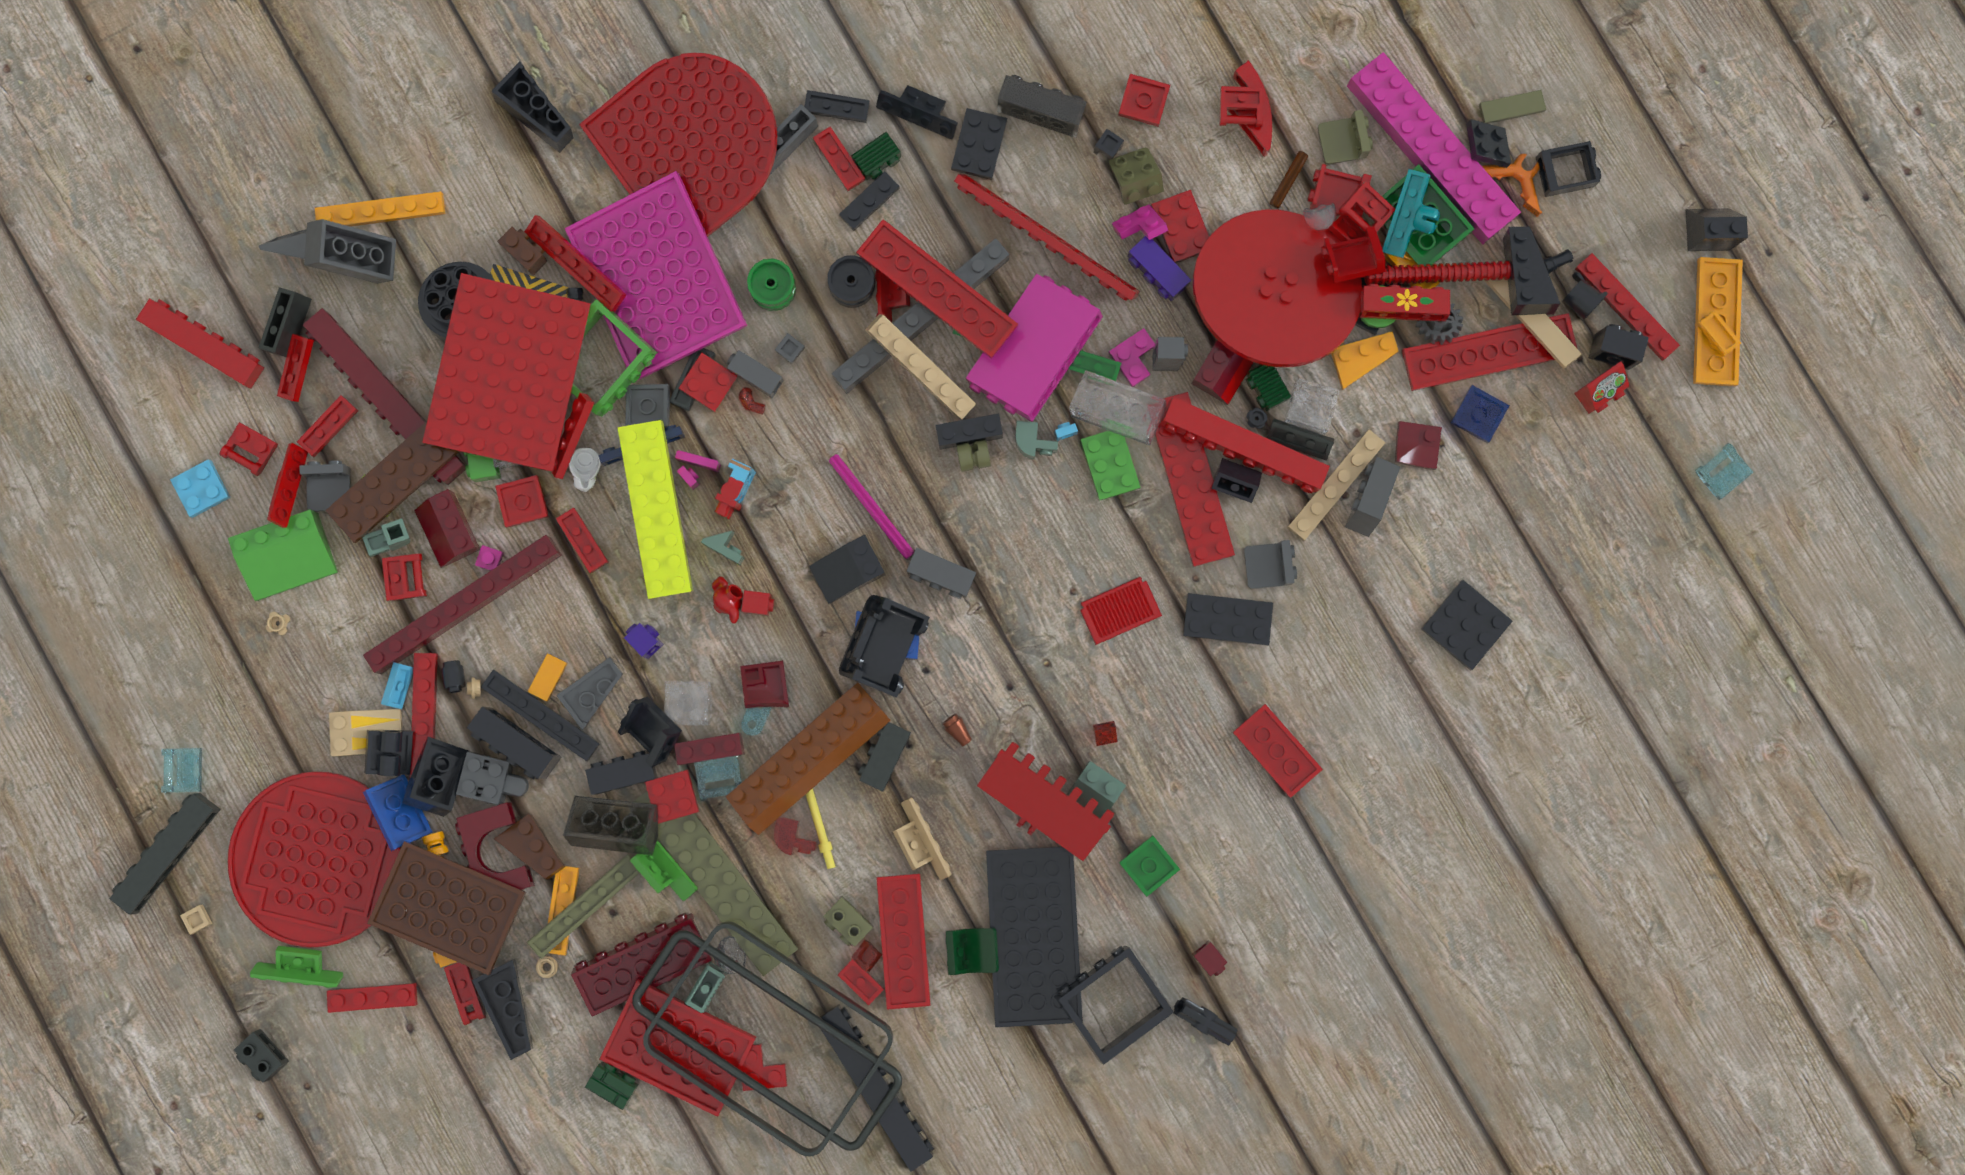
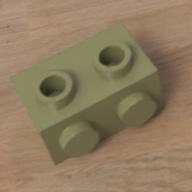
M843 896L823 916L826 919L824 923L832 931L837 929L842 934L840 939L848 946L852 944L855 947L874 927Z

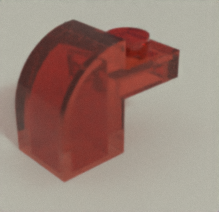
M779 817L775 824L774 839L782 852L792 856L795 847L798 848L797 852L805 854L816 851L818 842L797 838L800 820Z

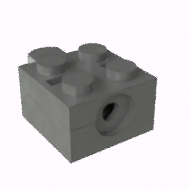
M467 752L456 795L500 805L505 803L506 795L523 796L529 789V783L525 777L512 774L514 766L506 760L475 752Z

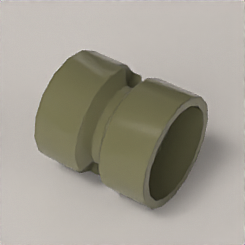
M986 439L974 441L973 445L969 443L956 445L961 472L973 470L974 466H977L979 469L991 467Z

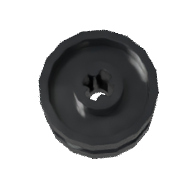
M846 255L837 259L828 271V286L832 297L840 305L847 308H857L865 305L872 298L875 291V278L870 264L855 255Z

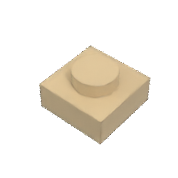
M203 904L180 915L190 935L213 924Z

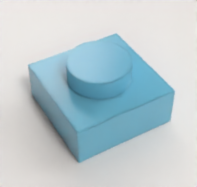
M1069 422L1057 426L1058 429L1055 430L1054 435L1057 441L1077 435L1076 424L1070 425Z

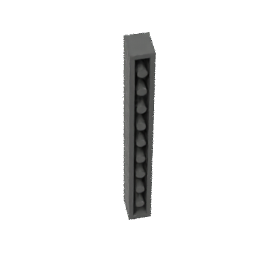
M995 238L953 274L975 289L1008 262L1010 254ZM917 302L892 324L912 341L939 318ZM872 339L831 374L833 379L847 394L892 356L875 339Z

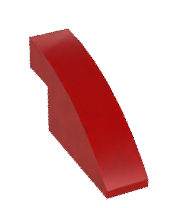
M1249 60L1235 70L1233 78L1240 87H1264L1258 73ZM1265 88L1263 126L1255 127V125L1238 124L1264 157L1268 155L1272 142V115ZM1228 110L1231 115L1256 116V111Z

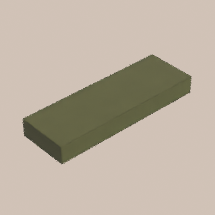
M1542 90L1481 102L1479 109L1482 121L1491 124L1546 111Z

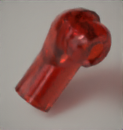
M742 388L739 392V400L744 409L763 415L766 405L754 401L750 388Z

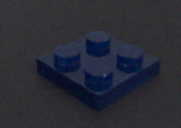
M1471 385L1450 423L1488 444L1510 405Z

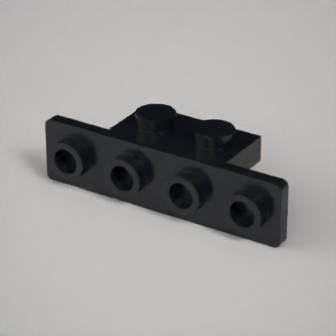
M907 85L901 97L883 90L879 92L876 108L951 140L955 136L958 122L941 115L946 101Z

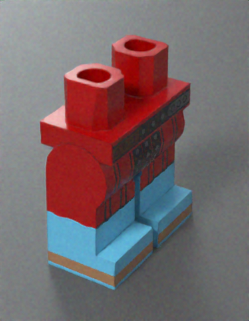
M731 459L728 465L732 470L730 478L721 487V494L717 493L715 497L719 503L714 512L729 520L734 510L740 511L742 507L740 503L743 501L756 474L751 467L734 459Z

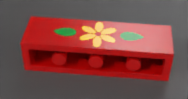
M1368 284L1361 291L1360 318L1446 322L1450 315V290H1446L1443 287L1423 289L1421 286L1401 288L1399 285L1379 287L1378 284Z

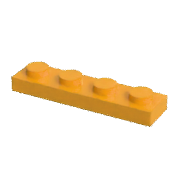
M565 866V868L555 874L548 923L575 900L579 867ZM569 935L549 953L566 955Z

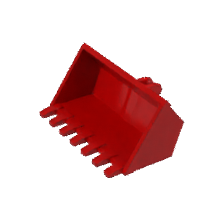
M1011 742L1006 751L1003 749L999 751L994 758V762L977 786L1021 818L1016 824L1019 828L1027 821L1031 824L1027 832L1029 835H1032L1037 828L1077 858L1084 861L1102 836L1111 828L1108 823L1113 818L1114 813L1107 809L1101 818L1097 817L1092 812L1098 805V801L1091 798L1085 807L1080 805L1076 801L1082 794L1081 789L1075 787L1069 796L1060 790L1067 781L1064 777L1059 776L1052 785L1044 779L1051 768L1044 764L1038 773H1035L1028 768L1035 757L1027 753L1022 762L1018 761L1013 755L1019 748V745Z

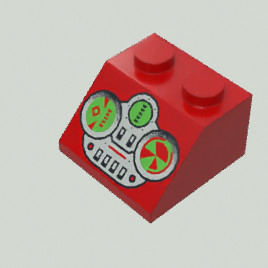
M1619 362L1574 393L1588 414L1593 411L1601 412L1608 407L1606 402L1612 398L1616 401L1625 395L1624 390L1629 387V382L1623 363Z

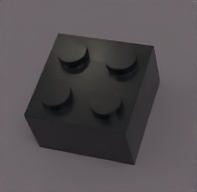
M1607 325L1594 335L1588 358L1613 366L1622 362L1624 368L1630 370L1643 362L1649 337L1643 336V333L1640 331L1630 330L1629 332L1622 330V327L1619 325Z

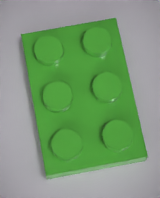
M1122 427L1080 440L1099 501L1141 488Z

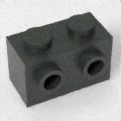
M261 1029L252 1032L234 1049L238 1061L243 1065H247L251 1069V1075L262 1083L270 1080L290 1062Z

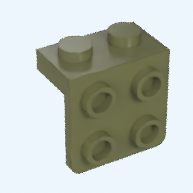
M1363 110L1354 111L1351 118L1324 122L1318 125L1325 164L1330 165L1367 158L1373 148L1371 136L1368 137L1367 129L1369 123L1367 116L1363 114Z
M1141 148L1109 160V166L1119 183L1124 205L1164 192L1162 173L1148 148Z

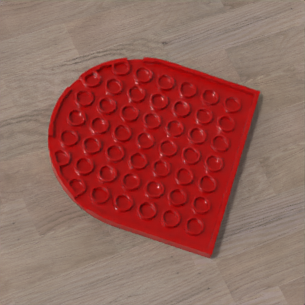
M683 53L669 59L665 58L653 64L579 124L629 194L675 171L678 172L707 237L745 208L756 197L771 173L777 150L775 116L772 106L761 86L738 65L725 58L706 53Z

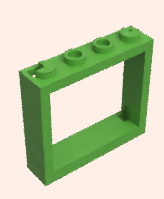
M596 299L590 307L584 337L598 320L605 315L642 349L596 404L594 403L591 411L595 415L602 417L613 409V404L617 399H621L626 394V388L640 378V372L652 364L651 361L658 352L620 317ZM573 384L571 393L578 398L579 393L583 392Z

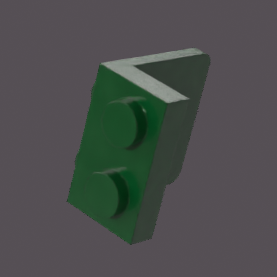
M995 928L946 931L948 975L998 972L997 932Z

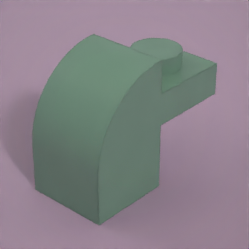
M1017 421L1015 442L1022 455L1035 460L1036 451L1040 452V455L1052 456V453H1057L1058 441L1037 440V422Z
M402 518L381 525L382 529L366 534L363 537L370 557L390 550L395 551L411 542Z

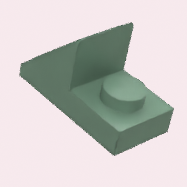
M733 531L706 537L701 541L703 545L738 565H741L745 559L740 555L741 550L732 545L729 548L727 547L734 535Z

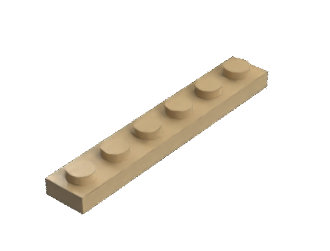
M1369 429L1324 482L1321 490L1314 494L1287 528L1304 541L1386 442Z

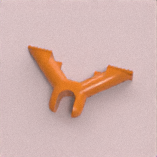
M1523 153L1507 168L1496 165H1481L1491 178L1495 177L1500 180L1502 177H1514L1518 180L1522 188L1520 196L1525 201L1523 207L1536 215V217L1542 213L1533 182L1534 176L1540 169L1538 162L1532 170H1524L1521 165L1527 154Z

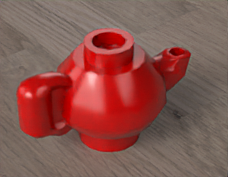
M719 576L712 583L714 590L713 606L718 613L729 614L730 621L735 624L739 619L743 592L737 585L731 584L728 586L725 578Z

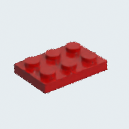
M1188 190L1152 203L1151 207L1167 225L1168 231L1164 232L1162 237L1171 259L1178 263L1199 255L1209 235L1192 191Z

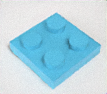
M209 459L170 479L191 518L231 498L215 466Z

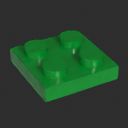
M1153 835L1119 862L1146 897L1180 870Z

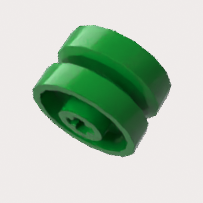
M773 258L763 259L756 263L749 271L747 277L748 290L754 302L762 309L778 311L787 307L793 301L796 294V281L789 266L784 262Z

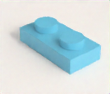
M393 662L381 704L399 709L403 708L413 675V667Z

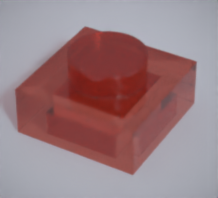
M1114 721L1093 725L1096 746L1118 742Z
M864 940L852 958L865 971L870 972L882 954L869 941Z

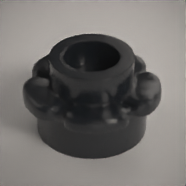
M1260 408L1250 410L1246 416L1248 425L1251 428L1256 427L1257 429L1264 427L1267 421V414Z

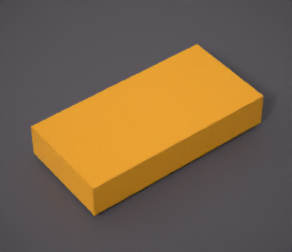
M1716 310L1696 323L1722 357L1741 344L1740 340Z
M547 653L528 692L548 702L568 663Z

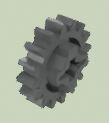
M1452 303L1450 305V315L1446 322L1417 320L1416 327L1420 328L1418 334H1425V341L1431 338L1432 344H1435L1436 340H1439L1441 345H1443L1445 340L1449 343L1452 342L1453 337L1457 338L1459 331L1463 327V324H1461L1463 316H1459L1461 310H1454L1455 304Z

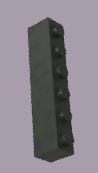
M201 793L190 794L183 800L182 808L171 815L168 819L169 824L167 827L155 835V842L141 853L139 862L128 869L126 872L127 877L123 882H119L113 888V894L109 899L127 914L132 915L140 912L221 810Z

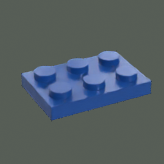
M405 775L393 778L363 792L391 851L402 847L404 841L412 843L432 833L423 811L402 803L408 785Z

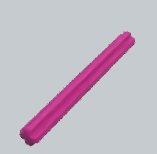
M838 454L833 455L829 459V463L905 559L910 558L914 554L913 549Z

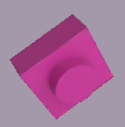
M682 466L677 470L679 475L693 490L700 485L696 481L699 477L691 467L687 470Z
M482 545L475 565L491 571L500 565L504 552Z

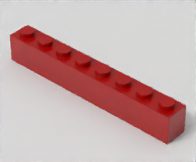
M1175 397L1169 401L1160 425L1164 426V429L1168 432H1178L1184 435L1186 440L1201 442L1209 450L1215 451L1217 449L1223 452V455L1227 458H1237L1243 461L1242 464L1245 466L1260 468L1262 473L1268 476H1278L1282 478V482L1289 485L1296 484L1301 487L1302 491L1312 494L1321 490L1330 468L1329 465Z

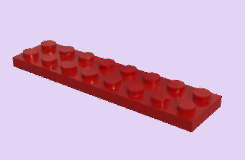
M882 219L856 252L863 260L991 359L1018 327L1017 322L884 219Z
M1569 313L1549 317L1577 348ZM1523 323L1453 338L1450 343L1445 340L1443 345L1437 341L1435 344L1428 343L1402 350L1411 391L1555 360Z
M1185 392L1148 402L1146 406L1192 566L1196 567L1235 556L1217 491L1211 489L1214 480L1203 443L1186 440L1184 435L1178 432H1168L1164 429V426L1160 425L1167 405L1173 397L1191 404L1189 394Z

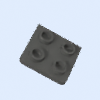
M311 461L307 462V465H300V474L307 479L308 510L325 511L351 488V468L342 464V461H329V464L321 465L320 462Z
M1290 540L1245 547L1247 584L1250 589L1287 586L1295 583L1294 579H1297V569L1292 564V558H1295L1294 545H1290Z

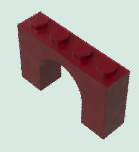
M511 802L456 818L455 828L457 834L462 837L463 844H461V850L463 855L467 856L468 868L520 890L535 886L531 869L528 865L506 872H497L487 867L481 857L482 842L490 832L517 822Z

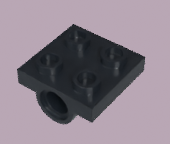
M367 730L364 773L381 776L410 775L413 731Z

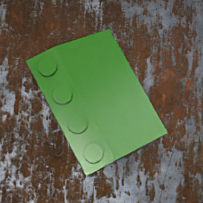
M311 509L290 516L286 528L270 523L228 538L234 559L255 601L338 573L319 513Z

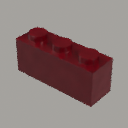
M742 733L675 743L674 745L677 765L745 755Z

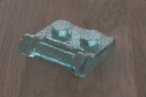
M1727 443L1722 448L1723 450L1707 464L1695 470L1697 476L1718 500L1725 497L1753 473L1751 468L1738 455L1735 447L1730 443ZM1729 457L1731 462L1711 478L1709 472Z
M202 748L162 749L161 756H164V783L161 786V793L202 792ZM173 755H177V786H173Z
M738 756L694 763L701 802L707 801L708 798L728 795L742 783ZM734 779L735 785L706 790L705 783Z

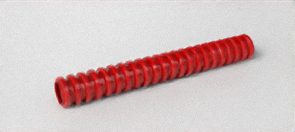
M1486 261L1484 264L1483 262H1478V264L1476 262L1471 264L1466 262L1464 265L1462 262L1458 263V265L1456 263L1451 265L1449 263L1445 265L1439 263L1438 266L1437 264H1432V266L1430 264L1425 266L1423 264H1419V266L1413 264L1412 267L1410 265L1405 267L1404 265H1399V267L1397 265L1392 267L1387 265L1385 272L1365 276L1364 280L1366 285L1371 283H1379L1380 285L1386 283L1390 285L1391 282L1393 284L1398 282L1399 284H1404V282L1406 284L1411 282L1416 284L1417 281L1419 283L1424 281L1426 283H1430V281L1442 283L1444 280L1445 282H1450V280L1452 282L1457 280L1459 282L1463 280L1469 282L1470 279L1471 281H1476L1477 279L1478 281L1483 279L1485 281L1490 279L1495 281L1496 278L1498 280L1503 278L1508 280L1511 276V264L1509 261H1504V263L1502 261L1497 263L1495 261L1491 263Z

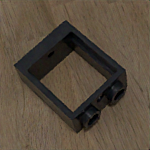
M1591 141L1543 150L1536 156V162L1540 165L1539 174L1545 197L1593 188L1600 182L1601 171L1596 166V150L1592 147ZM1581 153L1587 181L1558 186L1552 159Z

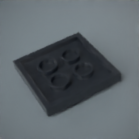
M1461 580L1421 630L1471 671L1513 621L1467 582Z

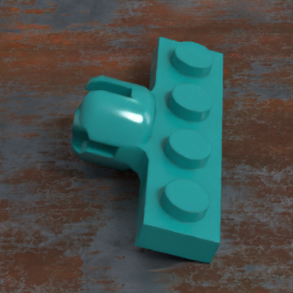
M1411 169L1408 170L1382 249L1383 253L1404 258L1413 231L1417 230L1428 234L1435 231L1437 225L1426 220L1439 221L1440 212L1436 208L1422 204L1430 174Z

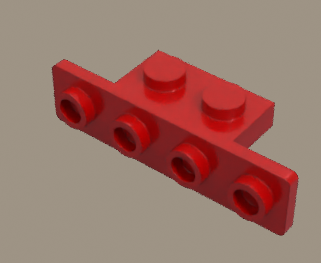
M876 270V301L878 303L876 317L882 314L892 323V309L909 307L910 295Z
M294 443L288 444L267 517L268 521L281 528L288 526L302 476L300 474V465H305L308 455L306 450Z

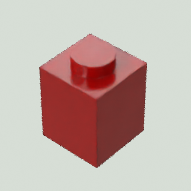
M744 590L741 612L769 616V612L774 610L775 599H771L772 595L770 593Z

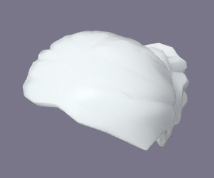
M591 448L576 449L569 463L570 472L574 476V487L584 492H587L595 485L596 476L601 466L599 454Z

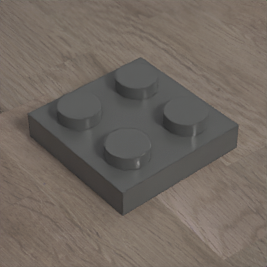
M629 385L626 388L625 426L658 420L663 421L664 428L669 426L670 385Z

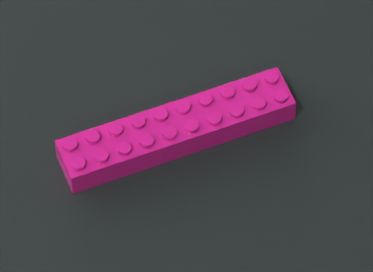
M1384 52L1350 79L1347 84L1348 89L1415 167L1419 164L1427 174H1430V178L1473 226L1474 231L1472 233L1482 245L1521 213L1479 162L1471 158V153Z

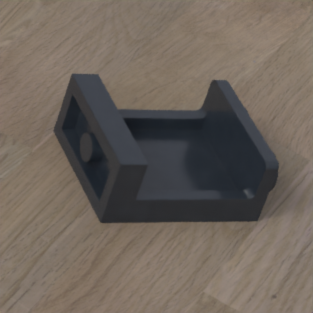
M648 696L639 700L635 699L628 706L629 710L620 722L621 726L618 733L620 735L630 733L650 753L646 763L650 767H654L666 762L682 730Z

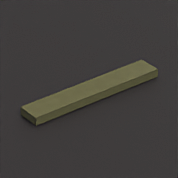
M629 854L527 941V944L541 959L640 873L631 863L632 857Z

